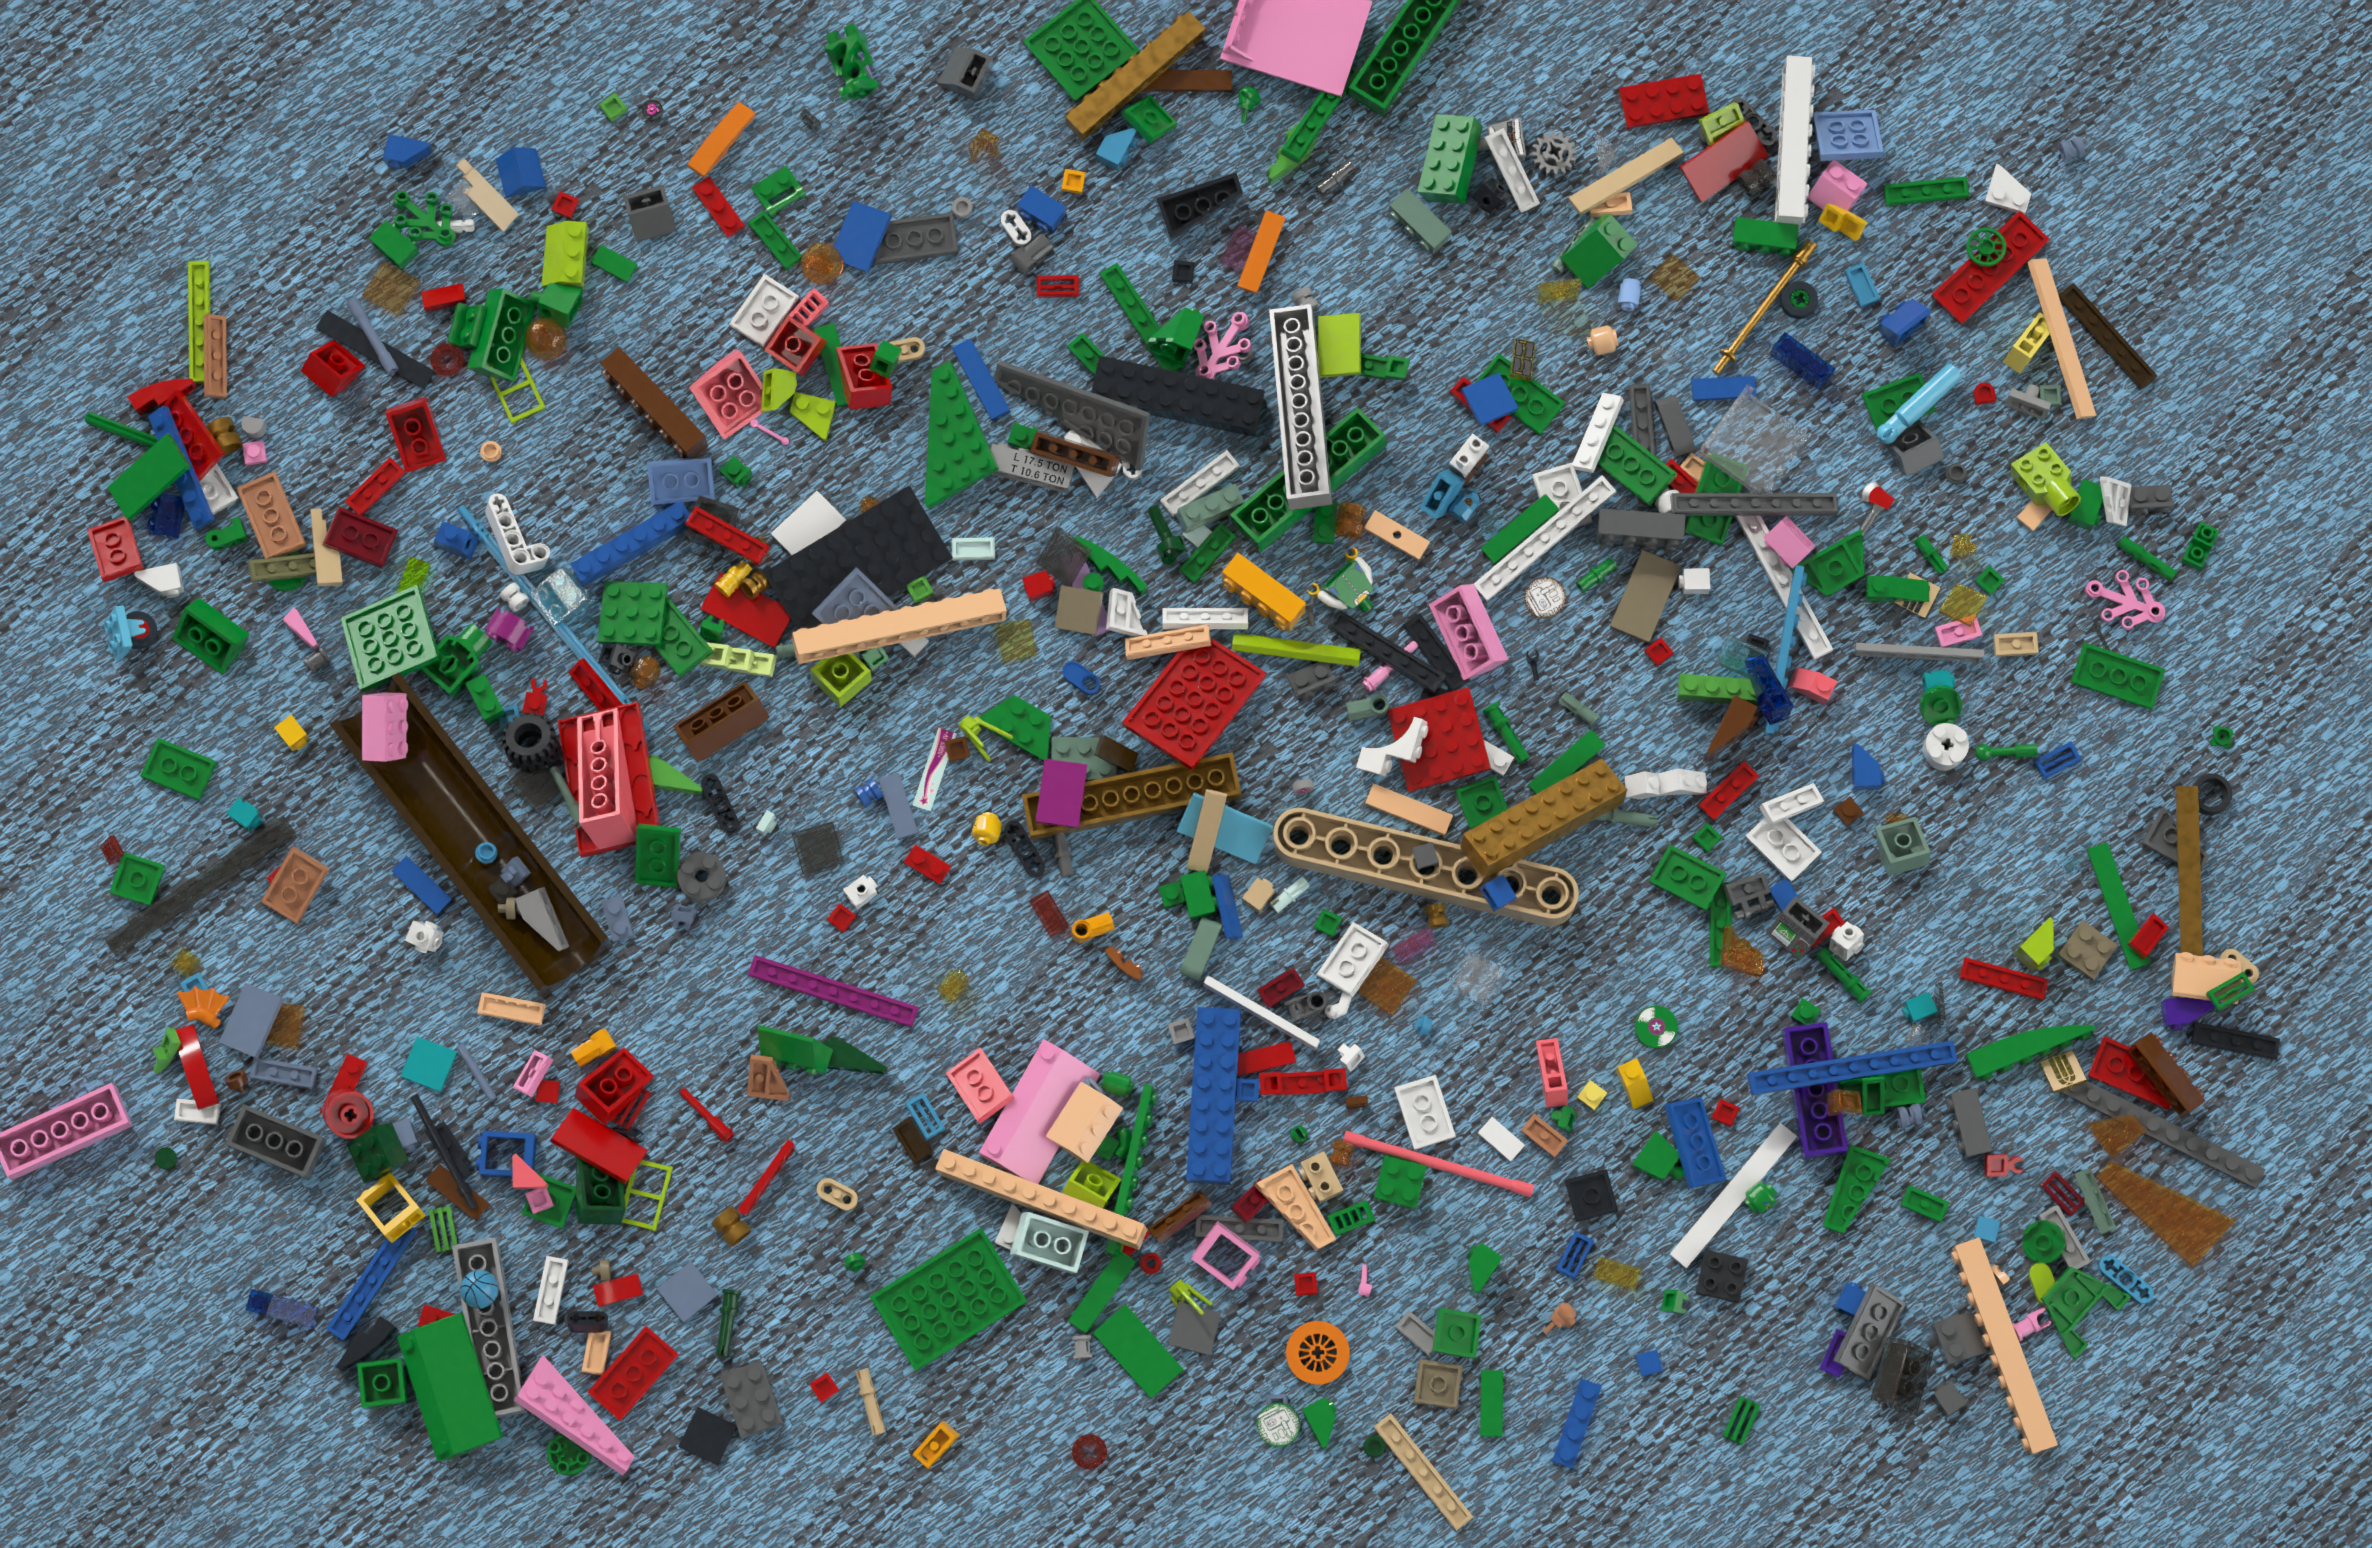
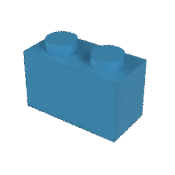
M1449 469L1439 472L1419 508L1435 519L1445 516L1465 480Z

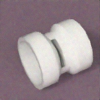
M516 582L508 585L499 595L503 601L509 603V608L513 612L520 610L529 601L528 596L525 593H521L520 587Z

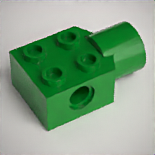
M470 623L458 637L446 635L437 645L440 660L420 668V671L449 697L454 699L466 686L465 683L470 681L480 671L482 667L479 658L493 642L478 627Z

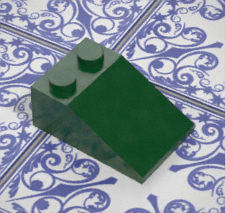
M576 1157L577 1223L621 1225L626 1211L623 1183Z

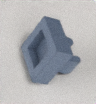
M517 856L512 858L501 870V877L514 888L519 886L531 872Z
M676 904L671 915V919L675 920L674 928H677L679 922L682 921L685 922V930L688 931L696 917L697 908Z

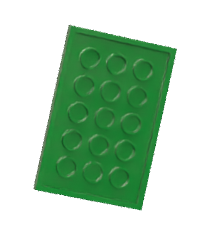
M982 1227L869 1296L915 1372L1027 1303L1026 1298Z

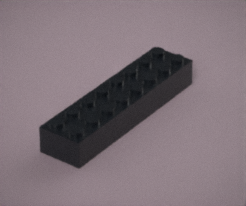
M1099 356L1091 392L1149 412L1152 416L1255 437L1265 390Z

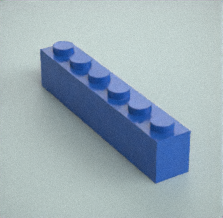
M681 500L570 563L581 585L585 587L687 529L688 527L685 526V523L690 514Z

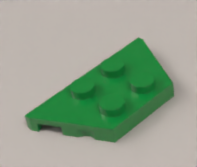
M1859 529L1797 564L1804 567L1803 573H1807L1806 583L1826 597H1829L1865 576L1862 530Z
M1013 695L979 716L981 720L1007 732L1013 738L1009 739L986 728L987 730L1043 762L1045 759H1048L1051 716Z

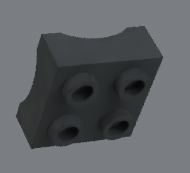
M1705 1250L1695 1294L1738 1304L1749 1259Z

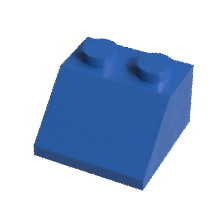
M1913 298L1908 302L1904 300L1895 308L1897 311L1891 315L1887 313L1879 320L1878 331L1895 348L1926 324L1931 313L1928 307Z

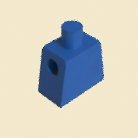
M442 521L434 539L433 547L471 561L479 541L470 531Z

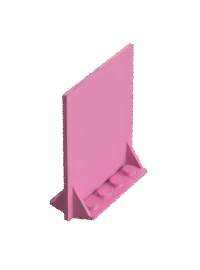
M1239 0L1220 59L1342 97L1372 1Z

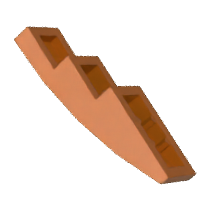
M738 102L699 147L688 162L687 167L704 178L728 153L729 147L741 136L742 130L755 118L756 113Z

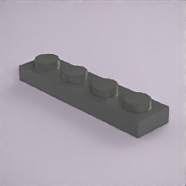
M1208 1215L1196 1217L1195 1238H1205L1216 1222L1219 1221L1244 1241L1283 1242L1284 1220L1251 1218L1245 1224L1239 1217ZM1222 1234L1217 1238V1239H1227V1240H1229L1228 1238H1226V1237H1225L1224 1235H1222Z

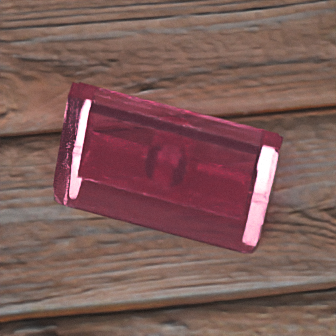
M1427 927L1393 947L1392 953L1400 965L1436 945L1432 929Z

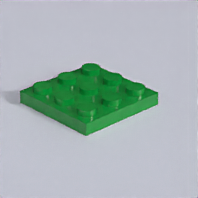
M605 581L597 642L599 644L623 643L635 646H662L668 584Z

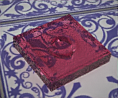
M1238 224L1220 262L1243 272L1257 232Z

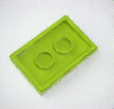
M1360 313L1318 316L1320 378L1361 375Z

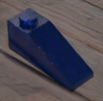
M1762 654L1745 660L1744 664L1760 709L1768 723L1772 725L1789 719L1793 704L1765 655Z
M251 1289L245 1310L252 1314L313 1329L319 1307Z

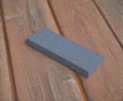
M895 773L880 778V786L897 839L901 840L917 835L918 830L900 774Z
M254 1057L249 1078L314 1090L318 1068Z

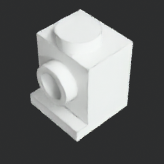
M862 875L848 887H845L843 892L858 910L877 895L875 888L878 886L871 877L866 878ZM860 886L866 888L863 893L857 891Z

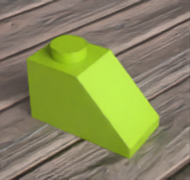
M777 368L763 372L761 413L775 411L795 393L797 387L796 372Z

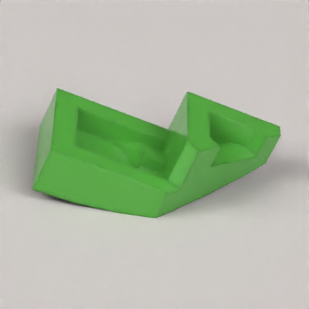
M166 1028L161 1047L153 1048V1053L157 1059L154 1073H161L169 1065L181 1042L175 1028Z

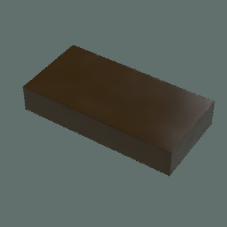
M1106 735L1100 736L1094 753L1098 758L1126 773L1133 772L1138 757L1137 752Z
M912 1116L907 1117L892 1128L915 1165L934 1153Z

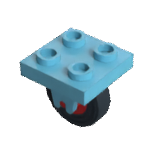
M124 605L115 606L104 622L105 631L109 633L110 637L109 650L111 654L113 653L114 660L123 659L131 648L141 650L149 647L157 636V625L149 614L134 611L126 615Z

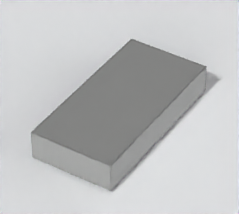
M1408 1311L1394 1328L1428 1356L1432 1352L1435 1332Z

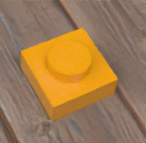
M1065 169L1061 191L1082 195L1086 172Z

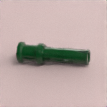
M722 1289L724 1298L722 1307L719 1308L722 1318L715 1355L722 1356L723 1351V1356L729 1357L734 1318L739 1314L737 1306L742 1292Z

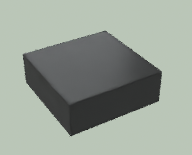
M1433 842L1412 848L1418 870L1439 864Z

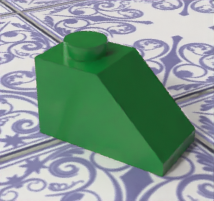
M1326 1397L1302 1409V1413L1322 1450L1327 1448L1336 1417L1334 1413L1337 1412L1332 1400L1327 1401Z

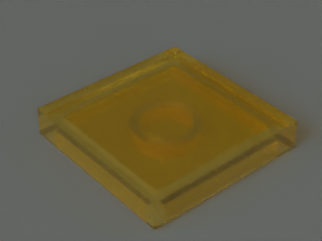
M1581 278L1539 283L1536 294L1537 303L1578 299L1582 286Z

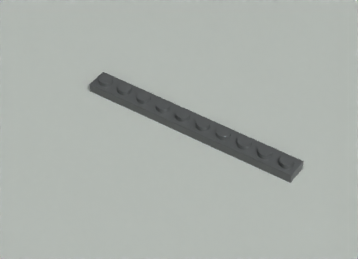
M2075 1075L2070 1076V1081H2075ZM2086 1080L2075 1084L2068 1083L2066 1085L2069 1086L2058 1091L2253 1189H2257L2266 1170Z

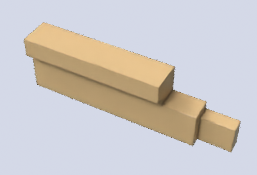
M463 158L456 167L464 174L462 177L470 184V187L464 194L500 231L504 232L519 214Z
M321 508L311 509L317 587L342 586L340 552L322 545L327 534L326 520H322Z

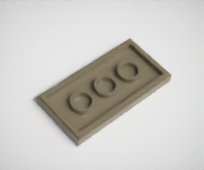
M1642 550L1610 624V628L1649 644L1682 566Z

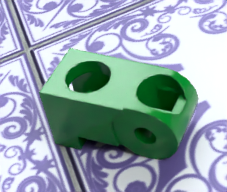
M237 517L231 519L232 525L221 530H210L205 537L206 543L211 549L221 551L249 541L243 521Z

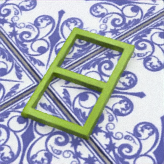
M522 358L520 364L528 380L501 392L494 377H489L511 424L546 408ZM530 384L540 406L512 417L503 396Z
M642 1160L641 1165L667 1171L661 1196L632 1189L637 1171L636 1168L629 1178L624 1196L625 1207H627L630 1193L659 1200L653 1225L623 1217L622 1223L656 1231L673 1167Z

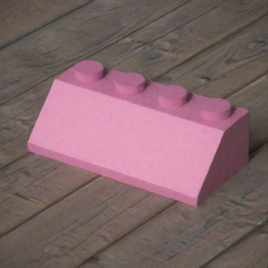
M1474 584L1460 585L1429 604L1451 655L1459 667L1463 680L1493 670L1509 660Z

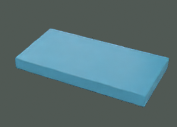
M1193 793L1178 825L1177 832L1194 838L1204 796ZM1224 806L1214 847L1256 864L1273 829V825Z

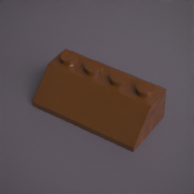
M744 681L673 725V728L698 763L701 760L707 759L717 750L725 748L728 743L736 738L744 736L752 728L763 724L770 717L760 699L747 682Z
M2150 1032L2133 1044L2127 1051L2178 1116L2183 1119L2206 1101L2203 1098L2205 1095L2198 1086L2195 1087L2191 1083V1077L2185 1069L2181 1070L2176 1064V1057L2170 1051L2167 1052L2162 1046L2164 1043L2157 1034L2153 1035Z

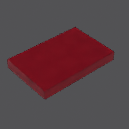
M338 506L322 545L383 569L398 530Z

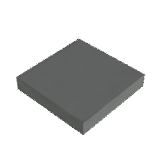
M1178 1302L1167 1345L1210 1356L1221 1313L1201 1308L1204 1314L1200 1315L1190 1304Z

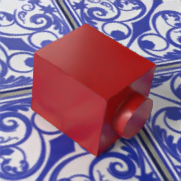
M1046 570L1022 578L1029 603L1053 595V588L1056 587L1052 575L1048 576Z

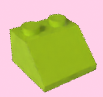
M2050 917L2014 953L2031 972L2036 968L2040 971L2052 959L2050 954L2054 951L2053 919Z
M1081 1161L1067 1181L1062 1193L1105 1209L1122 1179L1091 1161L1089 1163Z

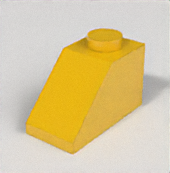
M1637 1058L1617 1067L1616 1073L1634 1110L1654 1101L1647 1078Z

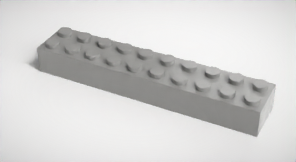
M1311 304L1272 309L1269 312L1287 501L1290 510L1331 505L1332 493L1313 309Z

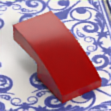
M639 1274L617 1278L593 1286L598 1307L644 1295Z

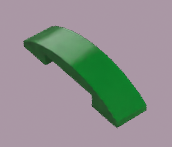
M1361 353V375L1358 376L1385 380H1405L1410 359L1391 355L1387 358Z

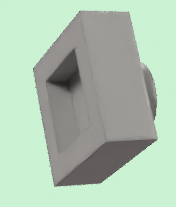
M1189 1018L1168 1024L1174 1046L1195 1040Z

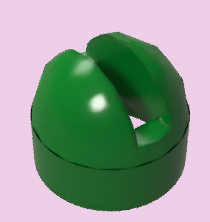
M1295 1126L1291 1130L1290 1137L1292 1141L1297 1144L1306 1141L1308 1136L1306 1128ZM1299 1129L1304 1138L1300 1139L1295 1130Z

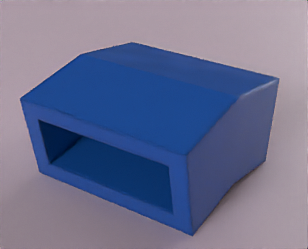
M1503 874L1480 888L1493 912L1515 901L1517 898Z

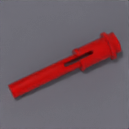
M686 1088L679 1092L708 1122L707 1126L720 1137L719 1140L721 1142L727 1143L734 1137L733 1129L728 1128L718 1116H713Z

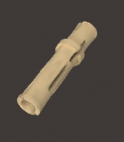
M869 1368L856 1371L861 1390L859 1394L862 1396L872 1436L885 1433L886 1430L875 1394L877 1390L873 1386Z

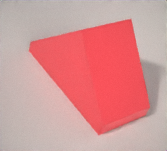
M516 1153L512 1156L513 1188L515 1190L546 1189L549 1186Z

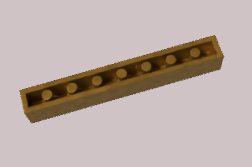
M1189 11L1185 15H1179L1171 27L1164 28L1159 33V37L1154 41H1149L1138 55H1132L1123 68H1117L1113 72L1112 77L1108 81H1102L1094 93L1087 94L1082 99L1080 105L1068 110L1065 117L1066 125L1082 142L1206 36V28Z

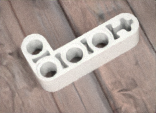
M493 494L489 498L485 513L509 571L515 575H521L543 569L548 561L550 549L542 543L526 546L508 500L502 494Z

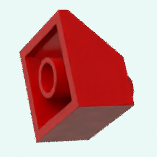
M333 340L310 352L301 372L323 389L326 394L334 397L343 392L366 365L336 340Z

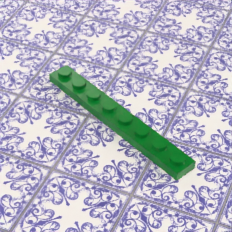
M1144 1084L1114 1212L1124 1217H1127L1128 1211L1133 1208L1134 1198L1132 1193L1133 1189H1137L1139 1177L1137 1172L1138 1168H1141L1143 1165V1156L1141 1154L1143 1147H1146L1148 1143L1147 1128L1152 1125L1153 1114H1151V1111L1158 1099L1156 1089L1152 1085ZM1108 1239L1105 1253L1109 1257L1117 1258L1118 1252L1122 1253L1124 1244Z

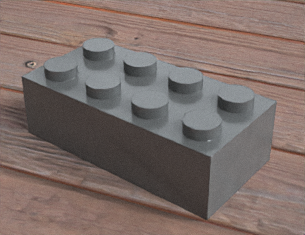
M1600 508L1597 518L1595 544H1600L1604 548H1612L1613 545L1621 546L1623 549L1643 547L1645 551H1655V548L1664 549L1665 552L1674 553L1681 549L1684 541L1685 515Z
M243 1104L226 1141V1145L231 1149L309 1181L327 1140L322 1136Z

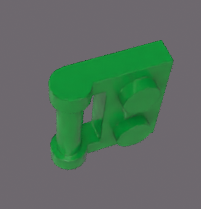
M787 165L751 187L770 218L776 216L778 211L799 198L802 200L807 197ZM792 188L795 190V192L772 206L769 202Z

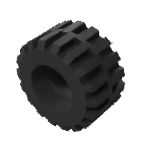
M530 712V715L522 713V717L518 718L515 716L513 722L509 721L506 724L507 729L504 728L502 732V743L509 762L513 763L515 768L518 769L520 767L521 771L530 769V772H535L536 768L542 770L545 764L547 766L551 764V759L555 760L556 752L559 750V742L553 724H551L548 718L544 719L543 715L538 714L536 716L532 712ZM528 737L541 738L539 743L533 747L524 748L520 746L521 742Z

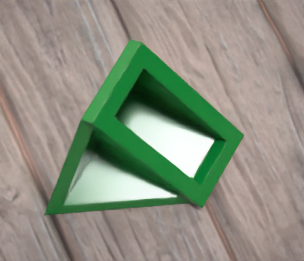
M1884 1076L1862 1078L1838 1085L1863 1116L1885 1114Z

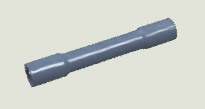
M358 298L351 299L346 305L377 353L379 361L388 375L395 373L399 368L373 328Z

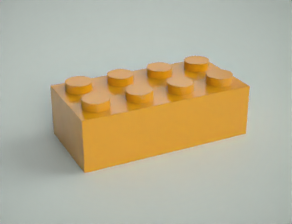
M1238 552L1222 571L1223 587L1230 593L1236 592L1240 595V600L1246 605L1250 606L1252 604L1256 607L1257 612L1266 619L1269 617L1275 621L1274 625L1281 631L1286 629L1290 632L1304 615L1306 602Z

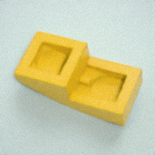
M1830 203L1826 204L1818 220L1832 231L1836 232L1839 230L1854 241L1860 239L1868 223L1857 215Z

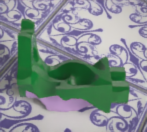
M853 23L844 27L846 38L841 39L839 31L827 34L828 45L824 47L832 62L836 76H842L846 82V86L839 88L842 102L868 96L879 87L876 79H872L873 74L869 66L873 65V59L869 52L867 36L865 33H861L857 25ZM859 51L863 52L864 58L860 55ZM840 59H844L842 67L839 63ZM853 68L859 70L856 78H853L851 75Z

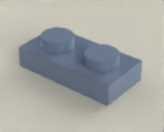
M622 895L601 901L613 943L634 937Z

